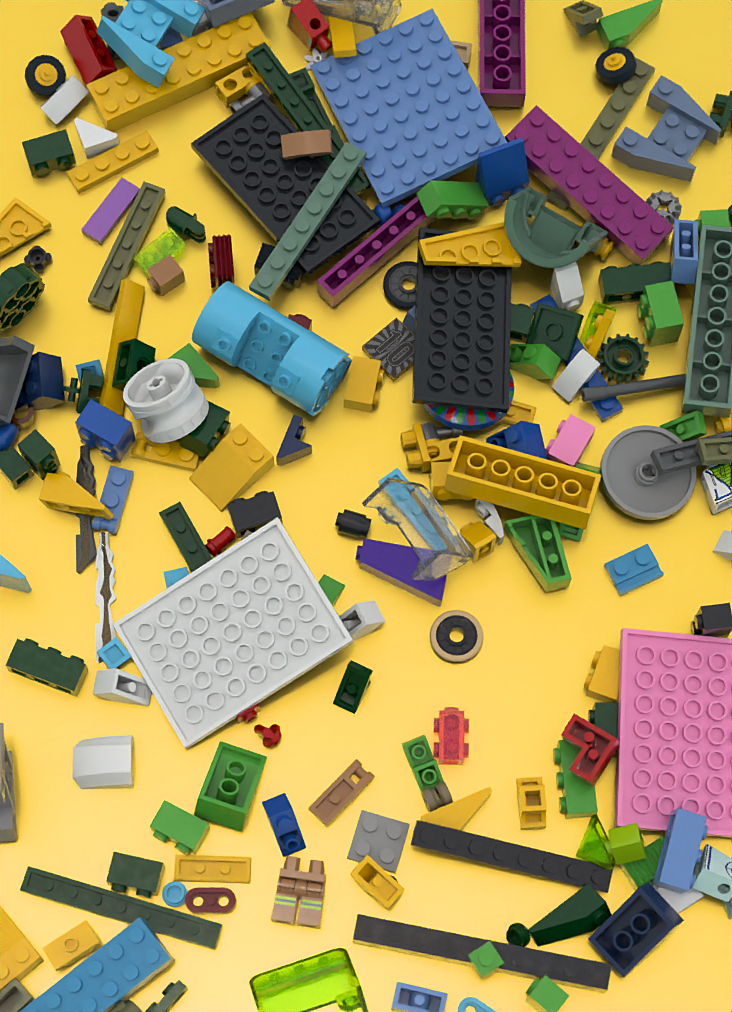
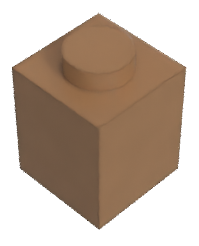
M170 254L147 269L148 284L153 291L158 290L162 296L185 281L184 271Z

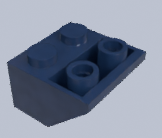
M37 352L32 355L15 412L28 411L27 408L33 406L34 410L51 409L65 401L64 391H62L64 384L61 357L43 352Z

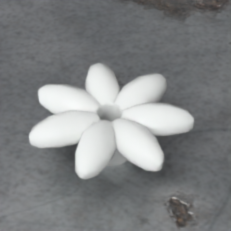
M313 48V56H304L305 60L310 62L305 66L306 69L310 70V65L325 59L328 51L319 54L317 49Z

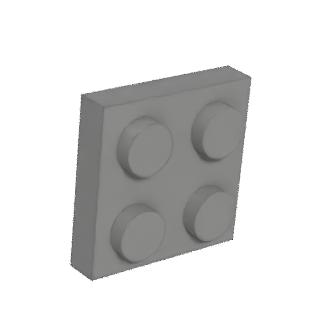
M361 810L347 859L360 863L368 855L385 871L396 873L410 824Z

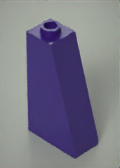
M364 538L362 546L358 545L355 560H359L360 569L435 606L441 607L450 559L449 553Z

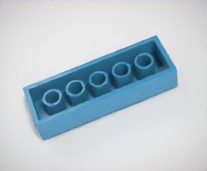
M139 917L19 1012H108L120 1000L122 1002L174 962L175 959L146 920Z

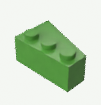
M535 515L505 521L504 532L544 591L549 592L569 587L572 578L556 521Z

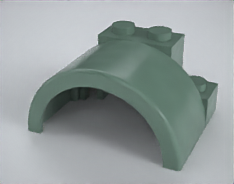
M527 187L509 197L504 214L506 234L517 253L534 265L545 268H559L570 265L588 252H596L600 249L609 233L590 221H587L583 227H580L545 207L548 197L531 187ZM534 216L535 218L529 227L527 217L531 218Z

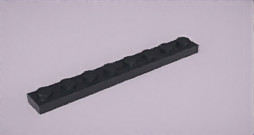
M416 820L410 844L580 887L589 884L594 890L608 893L613 872L612 867Z

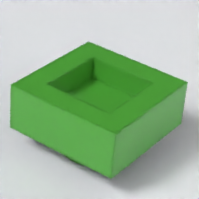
M490 941L468 955L481 978L504 964Z

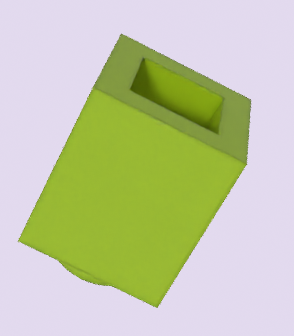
M638 823L608 830L609 840L605 841L606 849L609 856H614L616 865L646 858L644 841Z

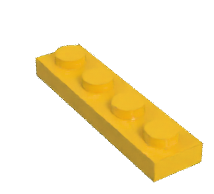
M146 130L67 171V176L78 194L158 153L159 150Z

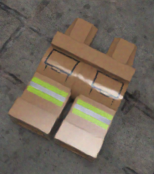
M287 856L284 867L280 868L271 922L294 925L298 899H300L297 925L320 929L326 882L324 861L310 859L309 871L303 872L299 871L300 858Z

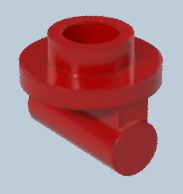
M257 724L254 727V732L264 737L263 746L269 748L279 742L281 738L279 725L273 724L267 728Z

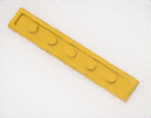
M126 278L121 280L99 403L120 416H123L125 405L123 391L112 387L119 342L136 339L145 286Z

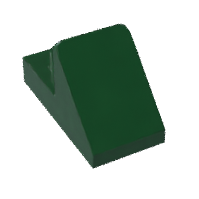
M351 660L347 665L333 704L355 714L371 683L370 678L373 670Z

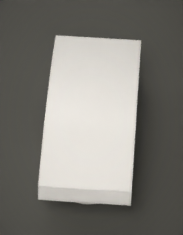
M72 75L40 106V109L57 125L86 96L88 90Z
M584 349L580 350L555 381L552 388L568 402L572 401L583 385L594 375L600 363Z
M476 499L475 509L482 518H487L484 521V525L494 532L497 537L496 543L499 546L503 542L504 533L498 512L492 503Z

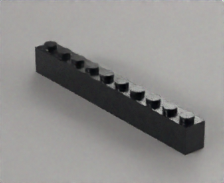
M357 914L352 941L353 944L473 968L475 967L468 958V955L490 941L504 962L502 966L493 972L534 980L536 978L542 980L546 975L555 984L599 993H605L608 990L612 964L361 914Z

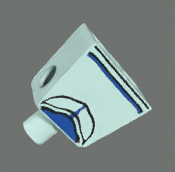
M706 844L702 850L699 863L695 864L693 874L696 875L692 888L725 902L730 901L732 898V858Z

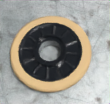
M451 610L441 614L433 622L430 629V642L434 651L447 661H467L479 652L483 644V629L479 621L470 613L462 610ZM459 630L463 633L464 638L460 642H454L450 639L449 635L452 631Z

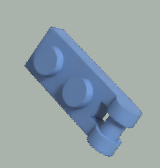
M110 466L100 502L113 514V518L110 521L103 517L94 516L92 529L100 530L102 528L108 530L109 533H117L134 477V471Z

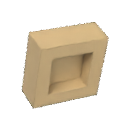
M451 40L463 64L468 68L472 43Z

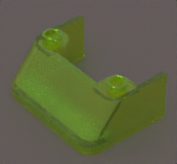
M334 948L259 973L249 981L258 1012H310L337 1003L338 1008L343 1011L352 1012L361 1007L362 1012H368L361 984L348 951L344 948Z

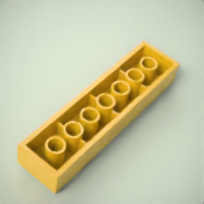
M250 12L162 50L175 59L159 88L138 77L127 66L87 84L89 98L106 130L114 132L215 86V82L241 67L248 66L249 61L246 58V53L264 42L270 49L271 46Z

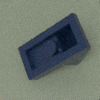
M293 415L276 456L277 465L279 466L312 453V445L301 441L306 427L303 426V418Z

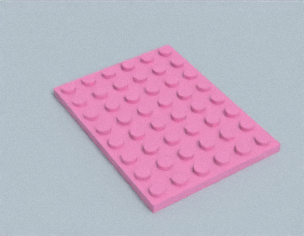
M629 628L621 629L617 733L620 745L617 748L616 828L638 823L640 830L666 832L671 811L680 808L707 817L705 823L708 826L707 836L732 838V639Z

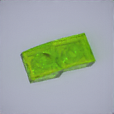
M170 227L133 258L148 275L147 269L169 254L174 257L186 244L174 229Z

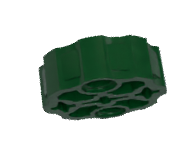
M25 263L9 267L0 275V332L18 325L34 309L40 295L44 291L45 284L42 282V278Z

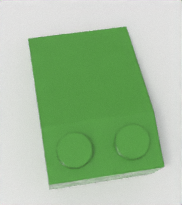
M220 741L197 798L194 816L242 831L267 756Z

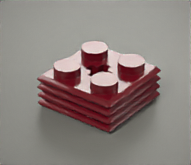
M224 234L222 236L214 235L212 237L213 243H208L211 288H216V290L227 281L234 284L231 235L229 234L227 236Z

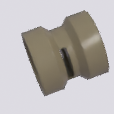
M445 781L438 783L435 788L421 790V795L428 812L453 802Z

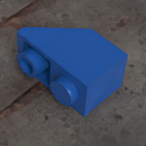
M283 793L263 801V808L282 856L285 857L307 848L286 794Z

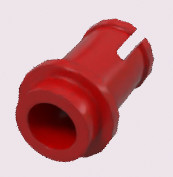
M226 526L213 539L209 538L205 546L211 555H220L222 553L221 550L237 537L233 530Z

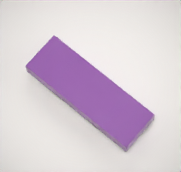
M121 177L81 229L82 233L102 244L133 204L140 188Z

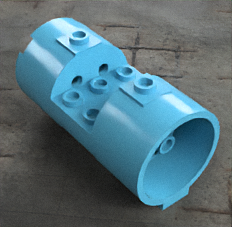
M230 281L223 283L210 297L200 313L192 333L193 343L232 367L238 366L271 386L273 392L312 416L318 414L329 401L328 397L345 378L352 359L348 357L349 353L271 308L270 305Z

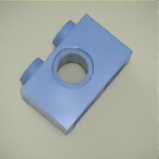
M397 981L391 1011L444 1012L448 993Z

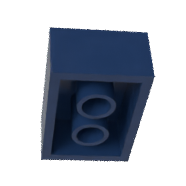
M648 882L639 887L588 940L624 978L633 972L684 919Z

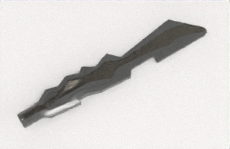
M87 445L80 446L76 482L94 496L96 493L94 490L96 482L93 476L94 465L90 461V448ZM76 513V516L80 518V535H76V572L81 574L97 555L90 515Z

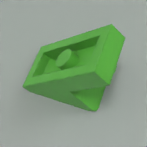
M698 410L660 425V428L670 431L683 442L695 440L707 434L703 412Z

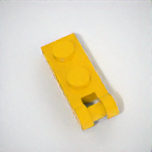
M137 432L135 441H137L136 446L131 451L132 457L193 472L197 469L200 456L181 447L180 442L156 443L148 440L143 432ZM145 445L152 446L151 452L144 450Z

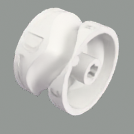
M171 358L151 363L138 371L127 382L123 391V399L135 420L141 419L144 436L156 443L174 441L189 434L202 423L209 410V403L200 387L195 383V378L187 363L180 359Z

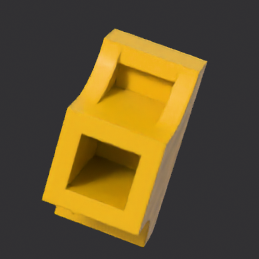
M542 776L517 778L520 829L546 828L547 805Z
M85 920L42 949L55 971H58L65 966H72L92 953L91 950L100 944V941L88 921Z

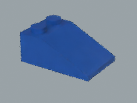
M522 137L483 151L478 155L475 182L479 183L488 202V207L499 206L508 200L509 197L529 187L530 181Z

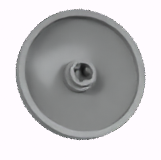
M649 425L635 426L619 433L605 449L600 463L601 483L610 501L622 512L643 520L662 519L677 512L692 495L696 483V466L660 475L650 454L655 449L683 443V441L670 431Z

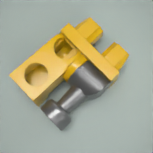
M248 63V66L241 67L215 82V94L226 108H230L232 114L262 94L272 103L277 101L276 97L250 63ZM247 94L248 97L245 98L243 101L239 102L237 100L240 97Z
M431 422L413 424L412 430L403 432L400 435L403 448L415 446L416 450L406 453L408 468L420 467L422 472H427L431 467V462H451L460 435L463 436V430L448 426L436 427ZM452 436L451 439L440 440L442 438Z

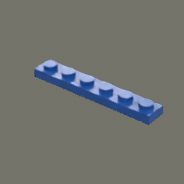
M551 294L530 304V308L535 309L534 315L538 303L559 308ZM578 337L570 361L562 359L566 367L580 350L584 349L586 351ZM597 369L582 388L600 385L608 386V384ZM616 396L589 402L601 422L623 411V407Z

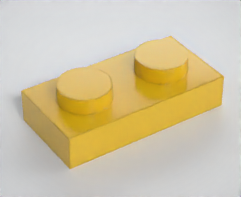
M608 308L604 315H598L593 326L597 328L595 336L590 334L585 345L588 353L594 359L600 350L616 313Z

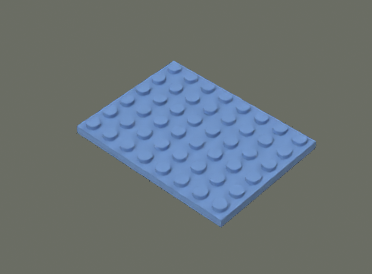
M433 8L357 43V56L334 58V55L310 65L348 142L366 152V158L361 167L383 208L420 191L431 180L442 181L476 165L479 153L507 143Z

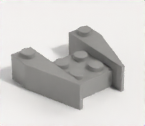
M0 723V842L16 841L12 751H8L4 738V723Z

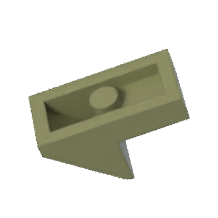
M584 0L563 9L580 37L597 30V19L604 16L601 7Z

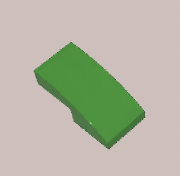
M421 735L401 743L420 791L425 788L431 789L436 787L438 783L444 781L426 735Z

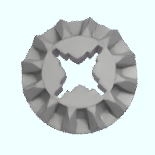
M663 190L657 193L653 192L646 199V203L670 224L674 223V219L679 218L682 205H680L679 197L676 198L672 192L667 193L663 192ZM659 203L667 204V211L664 209L657 210L660 205Z

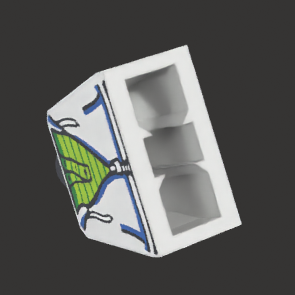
M732 463L706 465L707 469L702 472L701 485L713 515L732 506Z

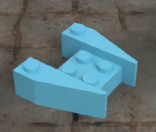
M126 0L128 3L116 22L102 16L97 33L138 77L159 88L175 58L158 49L157 46L169 27L188 38L191 37L206 9L193 0Z

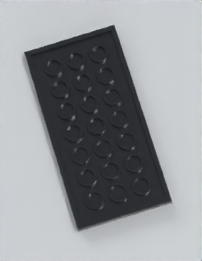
M262 94L193 141L191 148L278 243L330 165L322 156L311 158L307 155L289 160L283 158L281 135L299 131ZM347 185L296 261V264L308 276L378 226L380 219Z
M420 227L418 242L421 239L454 233V231ZM418 247L412 403L507 413L509 410L512 267L424 265Z

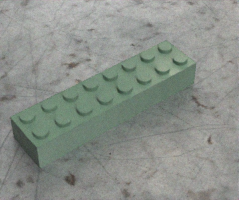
M702 225L681 410L683 413H692L698 410L702 411L703 415L729 418L732 411V228L711 225Z

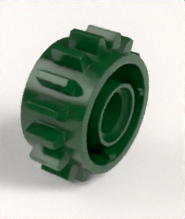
M617 334L614 339L608 337L607 344L602 343L601 351H598L597 358L600 359L598 360L600 363L599 367H602L601 374L608 377L607 381L613 380L616 384L628 383L631 380L638 381L639 375L644 376L645 368L649 364V361L645 360L649 355V352H644L645 344H640L637 337L633 339L629 334H626V336ZM618 357H626L628 362H621L618 360Z

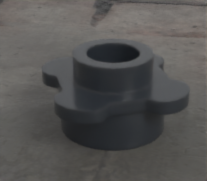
M34 246L29 250L28 255L24 257V263L34 267L36 272L43 271L44 265L52 260L51 254L46 253L40 246Z

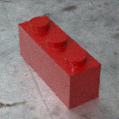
M74 15L60 33L82 76L83 82L87 86V84L118 71L104 40L97 33L98 28L93 18L90 16Z

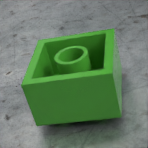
M673 281L646 285L643 294L640 295V303L637 305L638 316L643 318L645 325L643 326L645 340H649L650 347L678 342L684 321Z

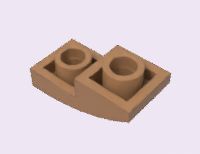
M313 130L281 135L282 154L286 160L307 155L312 158L333 153L330 130Z

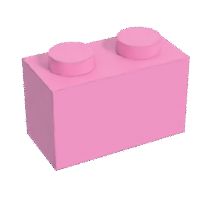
M570 414L567 421L562 420L556 431L559 435L556 440L551 439L545 449L548 453L547 459L576 467L577 462H579L591 441L596 427Z

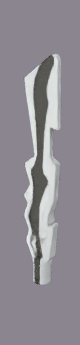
M107 532L99 533V547L97 548L95 570H98L95 605L99 607L100 623H95L96 652L116 637L110 605L117 599L112 589L116 582V579L113 577L116 568L112 563L114 554L109 548ZM96 653V662L100 664L103 661Z

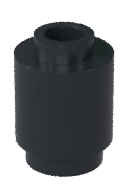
M344 509L343 513L338 512L335 526L339 527L338 532L357 538H360V536L367 537L372 519L366 518L367 515Z

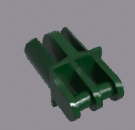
M176 206L170 207L167 210V226L182 235L183 241L189 237L197 243L205 242V227L197 221L196 213L192 216Z

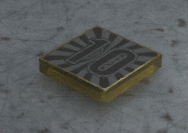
M396 317L362 346V350L371 359L380 360L381 369L385 370L384 373L394 382L413 366L414 334Z

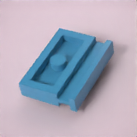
M648 543L604 564V568L613 585L617 588L619 596L625 595L664 575Z

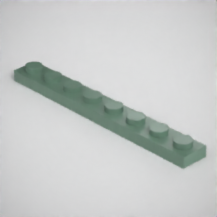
M348 142L344 144L249 285L250 291L268 301L271 300L365 160L366 152Z

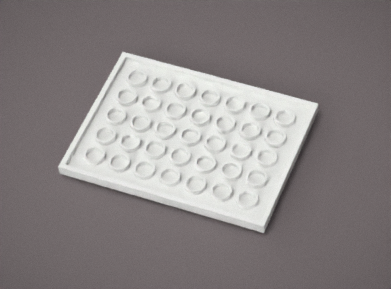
M278 517L113 623L117 633L186 749L354 642V639Z

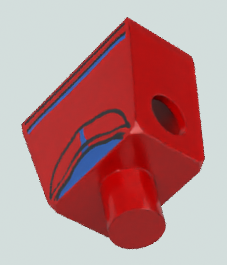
M302 0L290 8L287 26L309 50L318 46L322 53L329 51L332 48V42L327 37L330 26L313 1Z

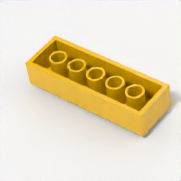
M460 435L447 472L444 490L586 530L601 475Z

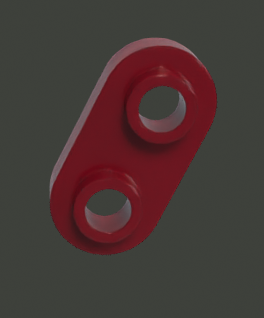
M195 887L187 892L185 904L187 909L193 914H228L236 906V897L234 892L226 887ZM197 897L203 899V903L200 906H196L193 903ZM222 897L228 899V904L225 906L219 904V900Z

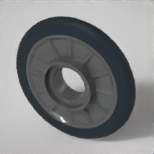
M405 261L397 263L387 271L384 277L383 290L386 297L391 303L400 308L411 309L416 305L417 262ZM406 280H411L415 283V287L411 290H406L403 288L402 283Z

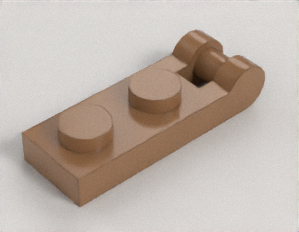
M357 759L308 808L326 827L375 778L370 771L367 772L361 767L363 764ZM354 774L360 778L357 783L350 779Z

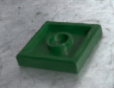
M538 303L526 344H545L561 359L570 361L584 316Z

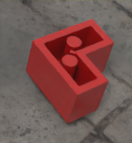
M574 713L561 733L564 741L581 750L569 770L572 775L594 787L620 744L617 738Z

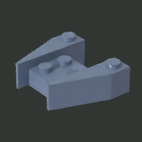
M661 75L651 89L646 105L663 116L648 138L625 127L614 143L611 156L630 168L691 182L696 166L690 164L689 161L704 139L716 145L721 129L680 85Z

